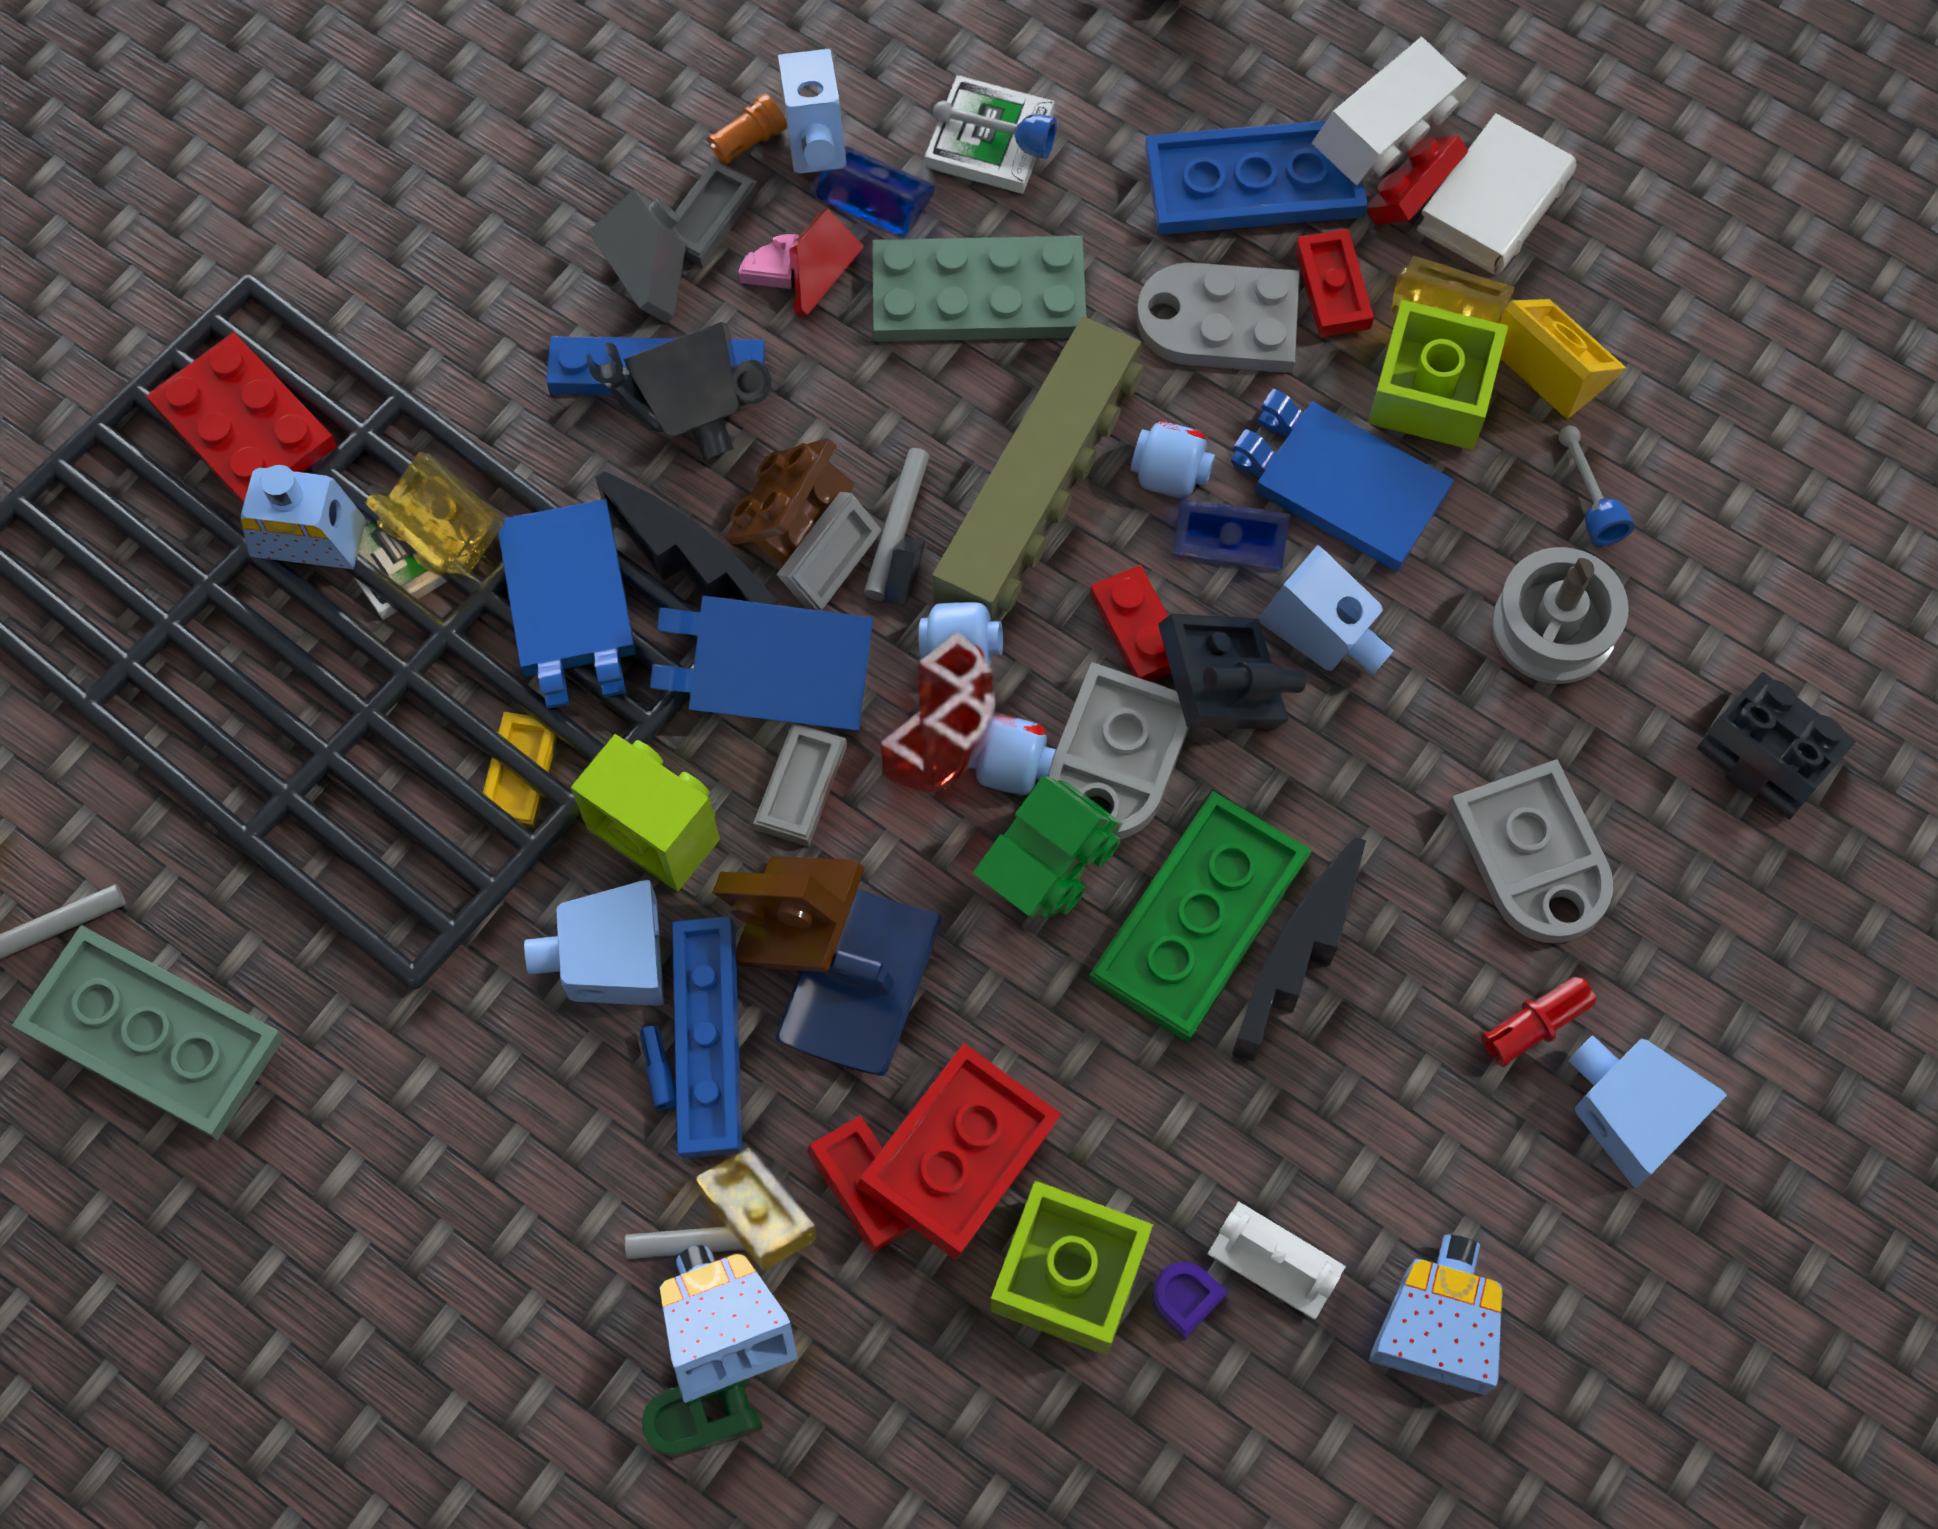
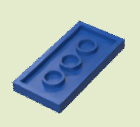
M1326 121L1148 135L1145 140V154L1157 235L1363 218L1367 210L1363 181L1359 185L1352 182L1312 144Z

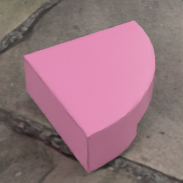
M786 234L772 238L773 242L764 245L754 253L750 252L742 261L738 272L740 283L792 289L794 271L791 270L789 248L799 238V235Z

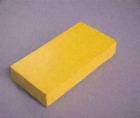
M504 712L498 733L549 772L557 736L529 715ZM492 757L483 793L525 827L535 828L542 796Z

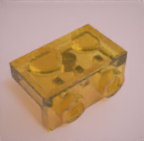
M1413 255L1408 267L1402 268L1397 277L1390 312L1398 313L1402 299L1500 324L1504 309L1511 302L1515 287Z
M418 452L389 496L371 494L365 503L380 517L377 523L386 533L396 539L406 541L417 551L414 555L417 562L427 570L438 575H443L444 572L469 575L505 523L501 517L431 454Z

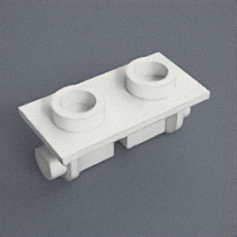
M1239 1201L1234 1210L1229 1214L1207 1254L1314 1320L1317 1318L1346 1267Z

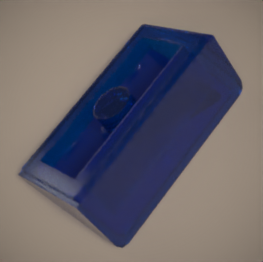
M845 146L846 166L820 172L816 197L895 234L906 236L912 230L932 198L936 186Z
M1180 498L1173 554L1282 569L1290 513Z

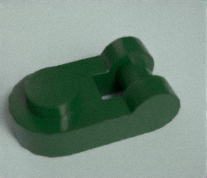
M748 1378L686 1403L683 1401L679 1386L671 1388L653 1397L645 1407L642 1417L643 1434L648 1443L660 1454L669 1457L686 1456L728 1440L751 1435L760 1431L763 1425L758 1409L750 1408L745 1391L750 1386ZM721 1397L726 1417L709 1423L703 1402Z

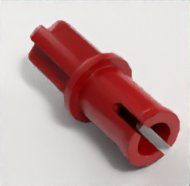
M1572 977L1536 1002L1531 999L1522 1002V1010L1491 1031L1481 1035L1482 1043L1492 1059L1499 1055L1496 1058V1063L1501 1067H1505L1511 1060L1540 1041L1551 1042L1556 1039L1555 1031L1593 1007L1597 1000L1586 980Z

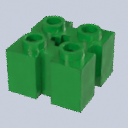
M1043 775L1015 813L1017 817L1004 835H999L973 871V874L1028 916L1040 917L1043 915L1044 917L1055 918L1059 912H1062L1064 915L1068 914L1083 896L1086 886L1081 883L1082 879L1080 878L1091 863L1102 867L1114 854L1121 841L1116 836V833L1123 823L1070 783L1061 780L1056 781L1054 778Z

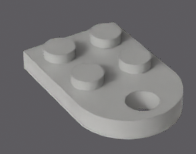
M1179 263L1168 266L1150 277L1140 292L1136 315L1139 334L1151 351L1173 363L1293 373L1296 351L1299 271L1203 263ZM1167 304L1172 306L1178 314L1171 319L1162 320L1154 317L1149 310L1155 305Z
M1091 662L1053 757L1049 777L1054 778L1056 781L1061 780L1070 783L1088 798L1098 796L1106 799L1113 809L1111 815L1123 823L1116 833V836L1120 839L1130 837L1141 831L1154 818L1160 807L1189 730L1185 723L1177 691Z
M1558 759L1452 796L1448 804L1499 913L1513 929L1536 941L1563 943L1582 937L1594 928L1606 912L1612 898V872ZM1556 897L1570 899L1578 907L1579 920L1573 923H1564L1557 920L1550 911L1549 901Z

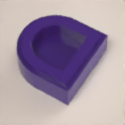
M1177 1262L1164 1268L1157 1276L1152 1289V1302L1159 1317L1185 1341L1227 1296L1228 1292L1200 1266L1189 1262Z

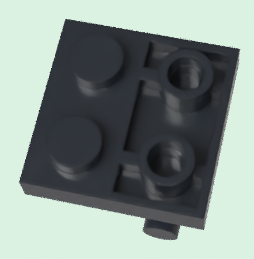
M1170 614L1158 623L1187 727L1275 730L1289 720L1281 693H1301L1306 686V677L1300 670L1276 669L1271 662L1259 619Z
M1762 672L1719 716L1696 749L1726 771L1728 774L1725 779L1751 799H1754L1756 796L1760 797L1790 820L1856 741L1847 735L1834 719L1819 714L1799 699L1790 686L1779 680H1774L1765 672Z

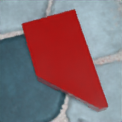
M828 208L821 211L789 248L790 266L795 274L797 301L793 302L794 313L799 318L810 313L864 247Z

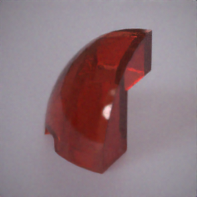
M957 632L918 662L919 712L881 742L882 774L903 786L915 790L935 792L947 789L955 784L977 759L986 743L995 712L992 671L979 650Z

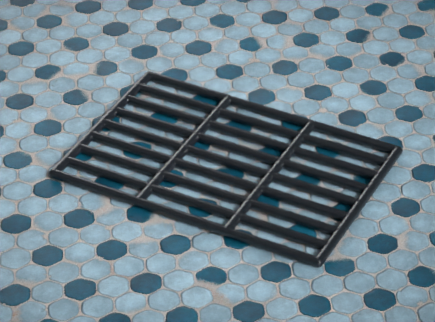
M245 274L0 501V533L18 518L145 621L151 628L127 651L0 547V576L111 667L88 690H85L1 619L0 649L406 988L416 990L428 981L581 816L573 792L447 693L427 677L425 673L448 651L590 763L605 745L557 707L547 709L543 696L463 635L485 611L515 634L510 601L502 596L508 589L503 562L482 581L343 472L366 451L502 555L498 527L495 522L381 436L403 414L531 512H541L561 508V506L253 274ZM252 299L384 399V401L362 422L231 322L229 318ZM234 332L299 401L346 436L325 459L322 457L305 471L309 474L326 475L333 478L367 520L467 596L462 604L444 620L360 553L357 554L354 569L343 568L429 636L407 660L281 560L251 557L248 553L243 530L113 428L136 406L189 447L152 407L146 395L152 392L174 370L179 372L196 360L191 354L212 334L222 341ZM98 443L231 550L209 572L205 571L75 467L74 464ZM58 480L190 586L191 589L167 611L33 502ZM617 549L622 580L659 609L662 607L700 612ZM250 564L390 675V677L366 700L226 586ZM211 603L351 717L326 740L186 625ZM632 628L636 654L632 656L651 671L654 664L685 668ZM169 642L172 643L301 748L310 758L288 781L284 780L145 665ZM694 661L688 668L694 669ZM591 664L564 669L568 676L633 725L622 737L631 745L636 740L648 744L690 699L691 692L666 690L648 709L627 692L603 697L596 668ZM130 682L270 797V799L245 823L104 705ZM407 691H410L556 807V809L534 832H531L385 714ZM368 731L517 849L494 875L346 756ZM328 772L333 774L477 892L454 918L305 797ZM288 813L437 935L414 961L405 956L265 839Z

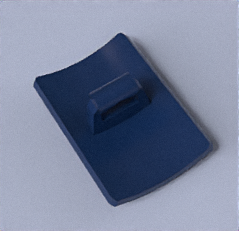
M857 889L830 969L824 973L799 972L776 1032V1040L781 1044L821 1060L860 1072L884 1076L888 1072L939 932L942 917L934 911L903 905Z

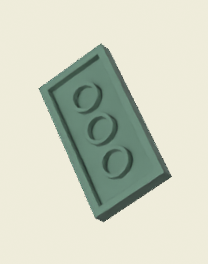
M1083 236L873 240L874 342L1070 338L1082 316L1086 317Z
M82 925L12 1024V1027L23 1035L217 1141L285 1038L275 1028Z

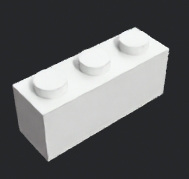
M1421 36L1331 113L1312 144L1356 185H1359L1373 171L1378 176H1382L1400 157L1402 152L1399 149L1402 146L1410 151L1430 130L1431 126L1428 125L1430 121H1433L1438 126L1453 112L1459 104L1454 95L1467 78Z

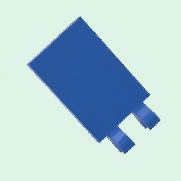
M1272 389L1261 405V409L1264 411L1258 418V423L1270 431L1285 436L1287 439L1279 451L1275 453L1261 436L1245 429L1234 445L1233 449L1237 451L1230 462L1240 470L1252 473L1260 478L1255 490L1257 494L1398 572L1451 490L1454 479L1313 401L1303 413L1297 408L1290 397L1281 391Z
M607 499L496 520L520 667L524 677L538 674L541 694L545 696L547 709L570 704L564 669L595 663L603 697L626 693L620 657L635 655L636 650Z
M702 596L700 612L661 607L659 609L657 631L698 635L694 669L654 664L650 688L691 692L689 710L859 731L873 617Z

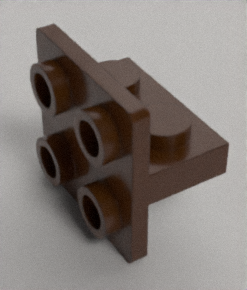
M825 438L808 444L802 443L797 447L770 453L762 461L756 472L759 480L751 494L744 497L734 508L730 517L733 524L725 539L733 546L753 541L784 565L839 492L850 493L855 485L851 479L829 462L837 445L829 438Z
M773 856L769 859L764 873L720 871L712 893L732 907L731 914L734 917L746 922L736 948V962L745 967L827 972L833 961L862 878L864 866L853 859Z

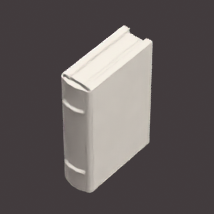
M1495 113L1468 149L1469 152L1453 169L1423 209L1422 215L1424 219L1418 226L1417 231L1493 275H1498L1503 271L1511 258L1520 252L1522 243L1555 198L1562 195L1566 183L1575 172L1576 159L1571 154Z

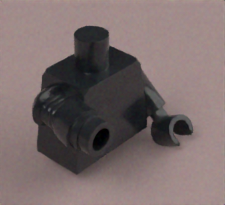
M723 322L625 358L626 367H623L619 351L613 343L605 344L607 352L612 359L608 364H596L590 354L586 357L592 377L598 382L605 383L621 407L651 431L665 432L668 437H676L693 430L704 460L734 449L723 419L744 411L747 404L759 403L765 400L771 391L772 378L766 366L757 360H746L736 365L730 330L727 323Z

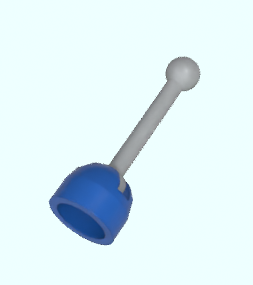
M946 101L936 103L933 108V115L939 122H947L953 119L1013 134L1019 148L1030 156L1047 159L1055 142L1057 132V119L1055 117L1031 114L1017 125L953 109L952 105Z
M1565 426L1559 432V441L1563 446L1569 448L1594 503L1589 507L1585 517L1589 536L1593 544L1597 546L1617 543L1632 533L1635 524L1628 509L1620 501L1612 498H1603L1579 445L1580 431L1575 426Z

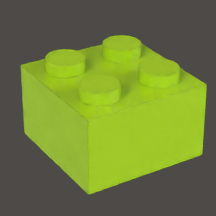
M1401 299L1368 424L1474 450L1486 418L1508 326Z
M614 734L571 786L587 830L679 892L720 840L714 818L716 814L708 797L710 792L704 784L689 773L682 772L678 777L662 766V758L647 744L636 740L631 745L617 734Z
M1034 1181L991 1297V1312L1108 1356L1153 1224Z

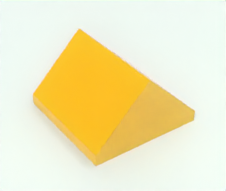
M1550 299L1513 300L1504 309L1500 324L1507 325L1508 329L1500 359L1566 419L1574 415L1625 371L1626 367Z

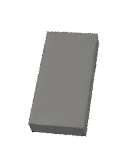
M839 492L777 573V576L806 609L822 611L882 532V529L852 493Z
M792 722L753 822L755 831L803 846H810L847 748L846 738Z

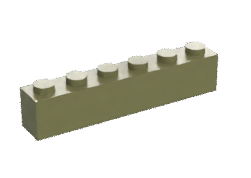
M1082 316L932 574L933 600L940 603H981L987 607L991 621H996L1001 610L1011 611L1022 588V582L1019 581V578L1027 565L1034 568L1038 564L1048 540L1044 534L1052 521L1059 524L1063 520L1072 500V493H1069V490L1076 478L1085 480L1096 458L1097 451L1093 448L1099 437L1102 435L1108 438L1111 435L1120 416L1121 408L1117 407L1124 393L1132 396L1142 379L1145 367L1139 364L1141 341Z

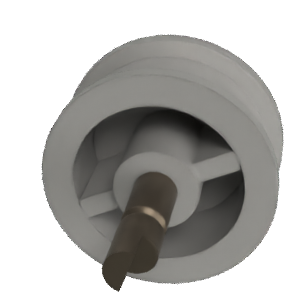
M1565 547L1548 548L1534 552L1522 559L1513 568L1498 598L1492 617V630L1496 645L1509 664L1532 679L1552 684L1572 683L1585 679L1604 665L1613 651L1615 643L1624 631L1629 610L1627 594L1616 573L1602 560L1587 552Z

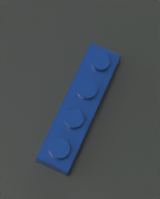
M551 337L546 382L549 393L612 395L605 383L598 382L592 377L586 360L588 354L592 356V360L596 364H608L612 359L607 352L605 344L613 343L619 351L623 367H626L625 358L677 338ZM731 339L736 365L746 360H757L765 366L766 349L764 340Z
M731 916L672 922L677 1152L682 1159L742 1154L735 922Z

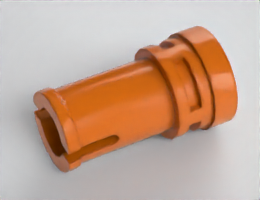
M763 93L751 103V107L747 106L743 109L741 116L715 134L708 136L707 140L711 144L710 148L715 156L726 166L759 141L766 142L770 139V136L778 135L786 130L787 122L773 99Z

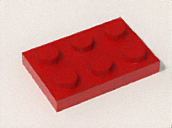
M234 332L146 395L152 407L243 505L252 472L255 469L284 465L293 472L302 473L337 447L330 432Z
M964 1043L866 1169L856 1187L953 1259L957 1260L1062 1114Z

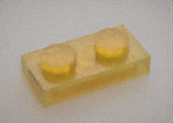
M749 1148L697 1176L699 1193L763 1271L816 1241L815 1226Z

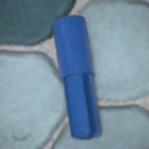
M647 1026L639 1032L647 1064V1076L655 1109L665 1110L676 1106V1089L670 1064L667 1062L660 1028L658 1026Z

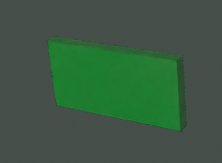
M1212 791L1090 973L1089 981L1189 1043L1302 870L1312 850Z

